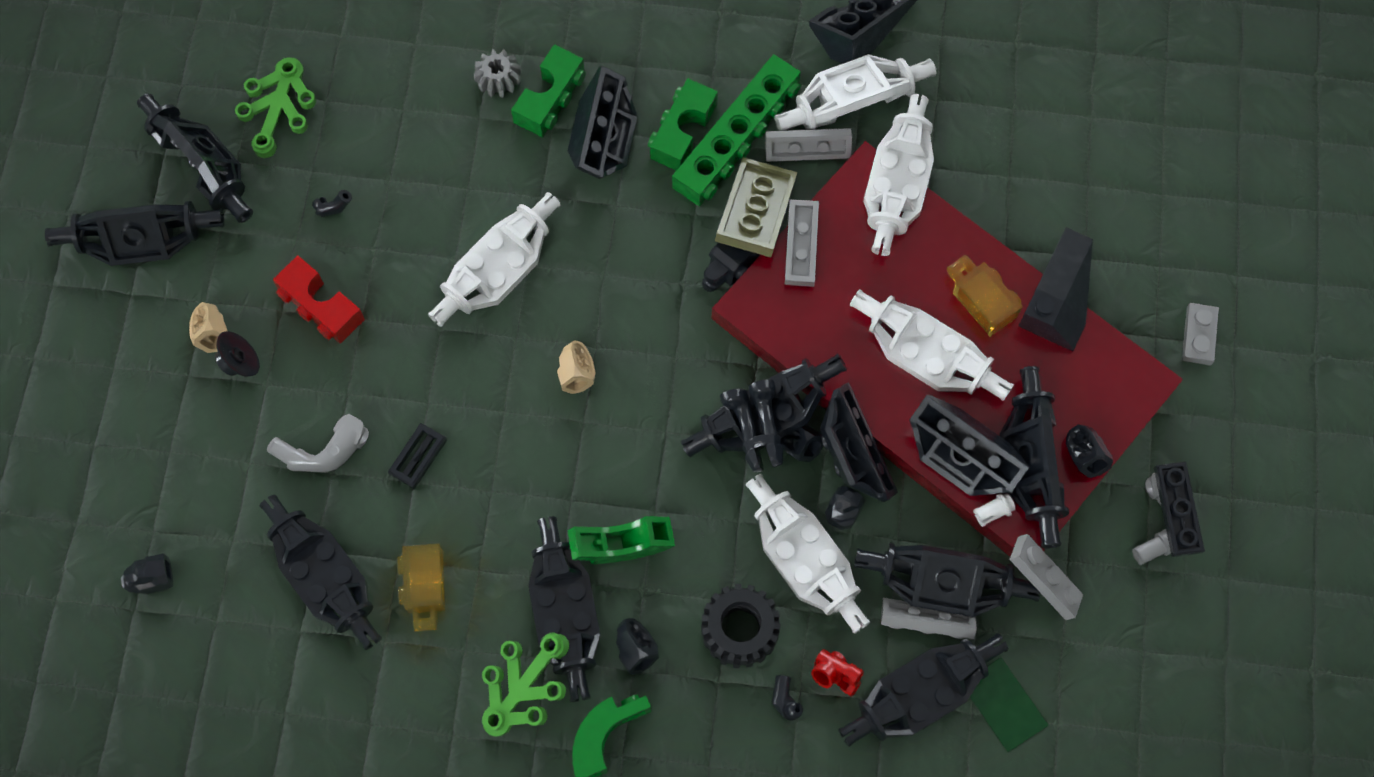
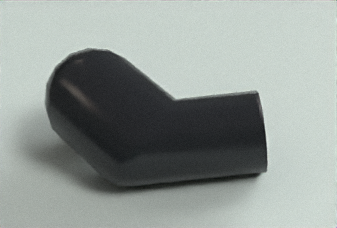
M341 190L333 201L327 202L325 197H320V199L317 198L312 202V207L316 210L315 214L321 217L339 214L351 202L352 195L347 190Z
M776 675L772 704L783 718L790 721L796 720L802 716L803 707L800 703H796L789 695L791 678Z

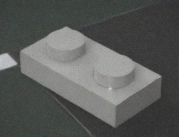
M1195 303L1188 304L1186 308L1182 361L1205 365L1213 364L1219 307Z

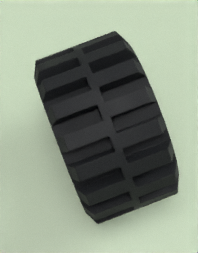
M735 584L732 589H729L728 586L724 587L720 594L715 593L711 597L710 603L707 602L704 608L701 625L703 643L706 648H709L710 655L714 659L716 657L719 658L720 663L725 666L729 663L733 664V668H740V665H746V668L753 667V663L764 661L765 657L771 654L777 643L780 631L779 611L775 610V603L772 598L768 600L766 598L767 593L763 590H760V592L755 591V586L748 585V588H741V584ZM735 611L748 612L758 621V634L746 642L733 641L722 630L723 619Z

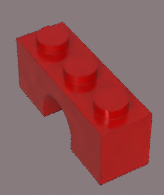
M298 255L273 278L278 288L276 294L287 304L292 301L298 307L296 309L298 314L307 322L311 319L319 325L317 330L328 340L333 337L341 344L365 320L360 308L340 291L327 301L320 302L314 300L315 293L324 283L319 273Z

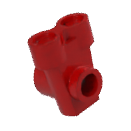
M825 649L816 657L814 668L811 671L812 678L817 684L824 688H830L835 683L840 687L841 691L850 697H853L859 689L860 680L864 674V671L853 663H847L846 658L840 652L833 651L830 653Z

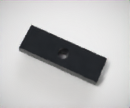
M1186 461L1156 465L1154 473L1171 556L1179 557L1204 553L1205 549ZM1176 504H1179L1183 507V513H1180L1177 510Z

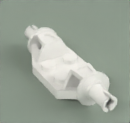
M868 54L819 72L803 94L796 97L797 108L774 116L776 126L779 131H785L801 124L804 125L806 130H816V127L834 123L839 116L885 100L888 103L905 94L910 97L915 93V82L936 75L935 65L933 61L931 62L930 58L908 66L903 58L891 61ZM883 73L896 74L897 78L887 79ZM819 96L821 106L812 110L809 104Z
M919 94L911 95L907 113L895 116L892 128L877 147L863 201L868 213V225L877 231L871 251L877 255L879 254L881 244H883L881 256H888L891 252L890 249L894 235L906 233L908 226L920 216L934 162L930 136L933 125L928 119L924 118L929 99L924 95L921 97L920 105H917Z
M547 192L532 209L520 204L516 212L495 224L455 264L447 282H443L440 285L445 298L428 313V316L434 323L437 321V325L442 327L458 309L466 314H470L473 310L499 305L538 264L544 237L549 233V229L544 221L561 205L555 196L551 199L552 194ZM534 230L535 234L529 243L526 238ZM475 289L481 293L468 301L465 299Z
M859 289L857 291V296L853 297L850 306L872 318L869 331L874 333L887 360L937 391H961L972 394L976 388L979 389L981 386L1002 401L1005 400L1014 384L991 372L992 368L990 366L994 359L992 357L987 358L971 340L921 309L895 301V297L892 295L885 302L880 303ZM882 322L896 332L893 338L881 326ZM958 370L973 377L974 381L954 377L953 375Z
M762 474L756 475L755 481L753 478L746 483V487L750 489L761 504L754 517L759 520L763 551L797 598L823 610L826 615L839 611L854 634L859 632L860 628H865L870 621L867 620L854 602L861 589L855 585L850 563L815 515L790 498L791 495L788 491L776 495L764 480ZM769 515L776 526L775 531H773L768 520ZM822 589L833 602L830 603L817 591Z

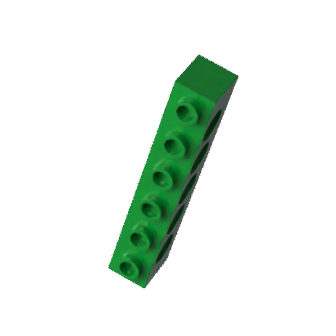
M773 54L673 174L672 188L699 207L705 200H711L717 192V185L721 180H727L735 169L734 165L739 158L742 159L748 155L753 141L756 138H762L768 129V123L771 119L783 112L784 103L789 97L793 99L798 94L801 88V71ZM769 89H774V90H777L778 92H776V93H769L767 90H769ZM758 109L762 112L752 113L750 110ZM736 129H742L745 132L742 134H737L733 131ZM724 149L727 150L728 153L719 154L716 151ZM702 170H709L712 173L709 175H702L699 172Z

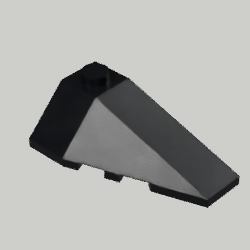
M849 0L848 6L839 9L836 6L825 9L809 20V26L830 59L844 64L868 54L871 55L917 0Z
M1066 227L1021 319L1019 327L1074 351L1086 325L1093 239Z

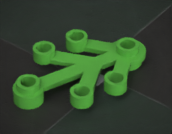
M289 57L280 60L275 67V72L259 80L256 78L246 80L244 89L247 95L253 98L260 96L263 90L275 84L278 85L276 91L251 104L246 102L239 103L235 108V113L242 122L250 121L254 115L269 108L261 133L255 135L251 143L255 154L260 158H269L276 152L277 146L273 139V134L282 109L288 117L289 125L294 133H304L308 128L305 117L297 112L287 95L292 85L298 94L297 99L303 109H311L316 104L314 93L307 90L301 80L304 72L303 66L295 58ZM293 68L290 72H285L286 69ZM253 85L258 86L255 90H249ZM305 97H311L310 101L303 102ZM245 109L249 110L245 115L240 114ZM298 121L303 122L301 126H294ZM262 141H267L264 145H258Z
M549 633L543 637L540 653L522 677L520 657L522 655L521 644L516 641H506L502 644L500 651L502 657L507 660L509 694L504 701L501 690V682L504 678L502 668L499 666H487L482 672V679L489 686L490 707L483 714L482 724L484 730L489 735L495 737L503 736L509 732L512 725L529 724L531 726H541L546 722L547 712L540 706H532L526 712H512L521 701L539 699L559 701L564 698L566 687L562 682L550 681L545 686L531 687L552 658L560 659L567 654L569 642L563 634ZM551 640L555 642V648L553 651L549 650V643ZM511 645H513L515 649L514 654L512 656H510L508 652L509 647ZM492 670L496 672V678L493 681L490 678ZM556 685L558 687V694L554 697L552 695V688ZM536 710L539 712V720L537 722L533 719V713ZM495 715H497L499 718V723L497 726L494 725Z

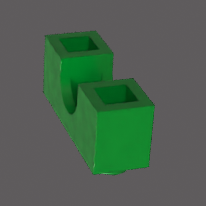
M555 44L540 65L542 80L552 85L551 89L544 93H536L525 88L511 109L514 124L542 138L547 130L553 129L561 108L568 106L572 98V91L576 86H580L586 76L583 58Z
M687 78L683 87L678 86L671 109L664 111L660 120L661 127L658 132L654 131L647 145L650 148L651 160L676 171L693 151V137L680 130L681 126L686 123H697L706 127L718 105V91Z

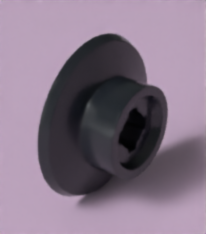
M230 331L220 333L216 342L218 352L215 354V360L220 369L231 376L237 374L244 377L256 375L260 368V362L251 344L237 333Z

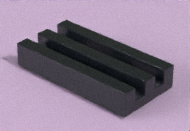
M420 423L389 469L388 474L393 478H397L400 482L406 483L410 488L415 489L446 443V437ZM423 434H428L403 473L399 472ZM435 438V443L433 444V446L431 447V449L429 450V452L427 453V455L425 456V458L423 459V461L421 462L413 476L409 478L410 474L412 473V471L414 470V468L416 467V465L418 464V462L420 461V459L422 458V456L424 455V453L426 452V450Z

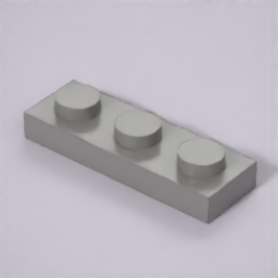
M851 128L766 131V162L848 159L851 157Z
M792 199L789 201L785 285L814 287L819 201Z
M1028 534L1019 536L1009 560L1065 620L1076 618L1083 594Z
M883 598L881 607V625L889 626L893 629H911L925 634L949 635L957 639L975 638L976 616L968 617L914 607L906 601Z

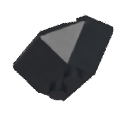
M604 66L598 68L579 100L567 150L576 169L598 179H602L627 167L637 121L634 103L626 87L628 85L626 77Z
M849 382L833 390L820 427L823 445L826 449L830 450L834 459V469L837 475L842 477L845 485L877 500L886 502L896 495L898 491Z
M926 395L910 418L920 460L970 496L1010 493L1030 467L1009 442L961 408L931 395Z

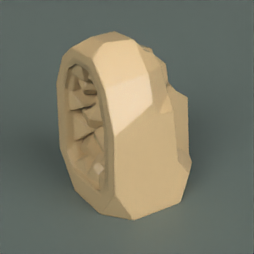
M201 302L194 309L189 322L190 339L193 346L207 353L218 352L216 346L217 338L220 333L227 331L223 314L219 312L216 305Z
M574 340L563 347L559 357L560 367L557 370L562 391L570 394L580 393L594 384L596 374L588 349L582 342Z

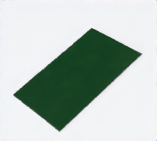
M1002 657L987 666L989 677L980 680L970 698L1007 752H1010L1049 725Z

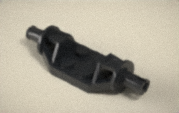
M151 93L142 95L137 101V106L148 116L144 124L146 133L154 137L162 148L180 149L187 156L188 163L195 169H198L200 173L196 188L209 200V205L213 210L221 208L223 211L228 209L238 223H244L249 220L253 215V210L241 198L245 191V185L241 181V164L207 125L181 118L177 106L173 104L161 106Z
M185 201L184 205L155 204L102 210L83 216L73 214L70 226L46 228L45 240L49 241L47 242L48 247L73 243L78 254L86 253L110 266L167 260L191 241H197L199 229L224 227V214H221L223 213L221 208L196 212L192 201ZM185 226V232L173 237V228ZM87 236H99L102 245L89 242Z
M838 353L817 366L812 365L805 358L802 360L801 365L783 370L769 378L774 380L776 386V393L772 399V411L775 427L781 438L809 423L819 401L827 395L824 382L847 371V367L844 366L845 363ZM812 383L814 388L801 401L798 393ZM750 396L757 436L763 435L758 412ZM724 406L710 416L703 415L701 417L703 430L681 441L684 451L690 458L711 445L720 453L726 450L744 451L742 449L743 439L738 418L734 411L724 408ZM733 429L738 434V437L722 438L723 433ZM766 445L760 446L759 450L766 447Z
M1028 366L1020 369L1023 394L1012 398V406L1014 408L1000 432V437L1009 442L1030 466L1014 490L1008 494L1025 512L1027 520L1039 522L1041 548L1050 549L1061 546L1058 519L1064 518L1070 513L1069 508L1065 507L1064 484L1059 482L1052 428L1056 426L1052 408L1055 396L1053 393L1041 391L1039 367ZM1027 409H1032L1031 419L1023 422ZM1043 495L1045 506L1037 507L1031 496Z
M277 495L267 497L274 506L273 509L264 499L260 504V508L274 524L269 529L267 537L270 541H273L280 571L316 619L334 626L337 633H343L351 629L365 650L372 648L373 645L367 638V635L371 637L375 644L382 637L366 618L373 610V605L369 602L366 579L330 531L307 519L305 513L301 510L288 513ZM352 594L355 595L359 605L356 604ZM332 609H333L341 618H339V617L332 611Z
M549 516V530L547 529L545 517L537 521L542 546L535 548L531 552L534 562L528 588L540 649L543 637L549 633H560L568 639L569 650L562 657L563 663L561 658H552L550 662L554 666L552 668L554 674L567 675L570 701L580 702L578 688H580L583 701L591 698L585 671L596 666L594 657L601 634L589 574L579 560H572L569 542L560 541L557 517ZM551 640L549 643V650L553 651L555 648V642ZM582 643H584V651H585V658H584V659H583V653H582Z
M891 542L884 554L857 548L854 568L881 572V575H883L882 585H888L909 605L914 607L975 617L999 606L1006 607L1011 596L1031 599L1037 602L1040 599L1038 594L1041 593L1029 580L1015 578L1012 564L1004 566L985 556L926 545L895 546V543ZM894 570L910 575L909 583L892 575L891 572ZM983 589L1001 590L1000 594L981 597Z
M996 633L993 637L976 647L968 639H963L960 641V644L928 650L880 679L866 701L862 700L859 702L862 716L839 728L840 736L843 738L849 733L854 732L844 740L845 744L850 747L853 743L870 733L875 734L880 741L887 739V737L915 735L964 705L980 680L989 677L986 663L1003 652H1007L1009 650L1007 643L1003 642L997 647H993L1003 639L999 633ZM973 671H975V673H974L973 675H971L966 681H964V679H965L969 674H971ZM898 719L899 722L883 728L882 725Z

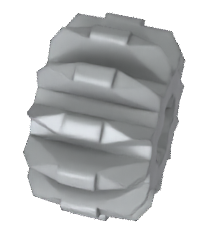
M492 49L490 56L482 53L481 61L475 62L474 79L478 83L481 92L488 91L490 97L497 92L503 98L504 91L507 90L513 93L515 90L514 85H520L521 79L519 75H521V66L517 63L514 55H507L505 49L500 54H496V51Z

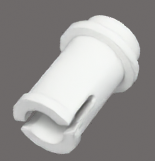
M1000 493L996 495V499L973 509L975 517L982 527L1004 515L1007 517L1012 515L1011 512L1015 510V505L1007 493L1004 495Z

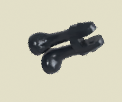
M771 379L760 380L748 386L749 392L738 388L728 390L720 395L724 408L734 411L738 418L743 439L742 449L746 453L745 460L754 473L764 471L759 447L766 445L773 467L783 464L784 447L780 445L781 436L777 433L772 411V399L776 393V386L774 380ZM750 396L755 403L763 435L757 436Z

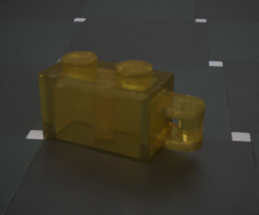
M966 255L947 267L949 275L956 282L953 294L990 337L1018 317L1023 307L1021 300L1014 291L1007 289L1002 283L1000 274L994 268H989L985 262L976 267ZM966 270L968 274L964 276L961 272Z
M440 544L402 546V556L397 558L398 573L403 575V586L398 588L399 604L404 605L408 614L413 613L414 631L437 630V611H445L443 549ZM430 612V618H420V613Z

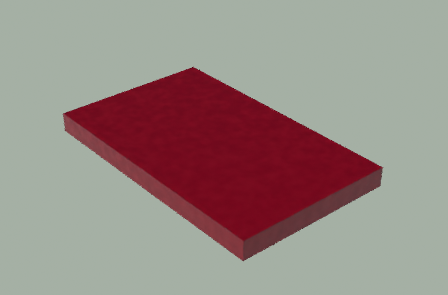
M865 141L811 199V201H819L814 287L785 285L787 226L778 235L772 257L760 255L712 307L711 319L777 372L801 365L802 360L805 358L812 365L817 366L838 353L843 359L847 371L824 382L827 395L819 401L818 404L827 410L833 390L849 382L879 451L885 458L1010 557L1017 538L1028 534L1041 547L1039 522L1027 520L1025 512L1014 500L1015 510L1011 512V516L1007 517L1004 515L982 527L978 523L973 509L996 499V495L1000 493L970 496L920 460L910 418L926 395H931L961 408L1000 436V432L1014 408L1012 406V398L1023 394L1020 369L1028 366L1039 367L1041 391L1053 393L1055 396L1052 408L1056 426L1052 428L1059 482L1064 484L1065 507L1069 508L1070 513L1068 516L1058 519L1060 532L1109 472L1108 470L1100 476L1088 478L1079 471L1066 447V436L1069 430L1077 424L1092 427L1102 438L1105 446L1111 453L1114 460L1113 467L1183 379L1088 307L1086 325L1074 351L1019 327L1043 274L928 187L920 216L908 226L906 233L894 235L890 254L888 256H881L883 244L880 246L878 255L873 253L871 248L877 231L868 225V213L863 201L877 149ZM859 289L880 303L885 302L892 295L895 297V301L921 309L971 340L987 358L992 357L994 359L990 366L992 368L991 372L1014 384L1005 400L1002 401L981 386L979 389L976 388L972 394L961 391H937L887 360L874 333L869 331L872 318L850 306L853 297L857 296V291ZM882 322L881 326L893 338L896 332ZM958 370L953 375L954 377L974 381L973 377ZM811 383L801 391L808 395L814 386ZM1027 409L1023 422L1031 419L1032 409ZM1043 495L1031 496L1037 507L1045 506Z

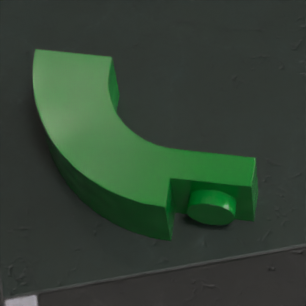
M645 516L637 521L618 526L573 527L567 530L572 560H590L591 564L613 563L642 558L675 546L670 517Z
M638 694L622 700V706L618 708L611 696L589 712L581 723L574 740L572 761L575 777H599L608 773L603 757L607 738L619 726L652 712L647 696L639 698Z

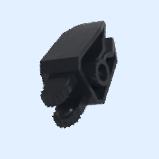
M717 243L709 253L711 260L708 268L706 267L704 271L702 288H704V291L706 290L711 293L715 290L717 291V288H720L725 282L729 286L734 285L760 254Z

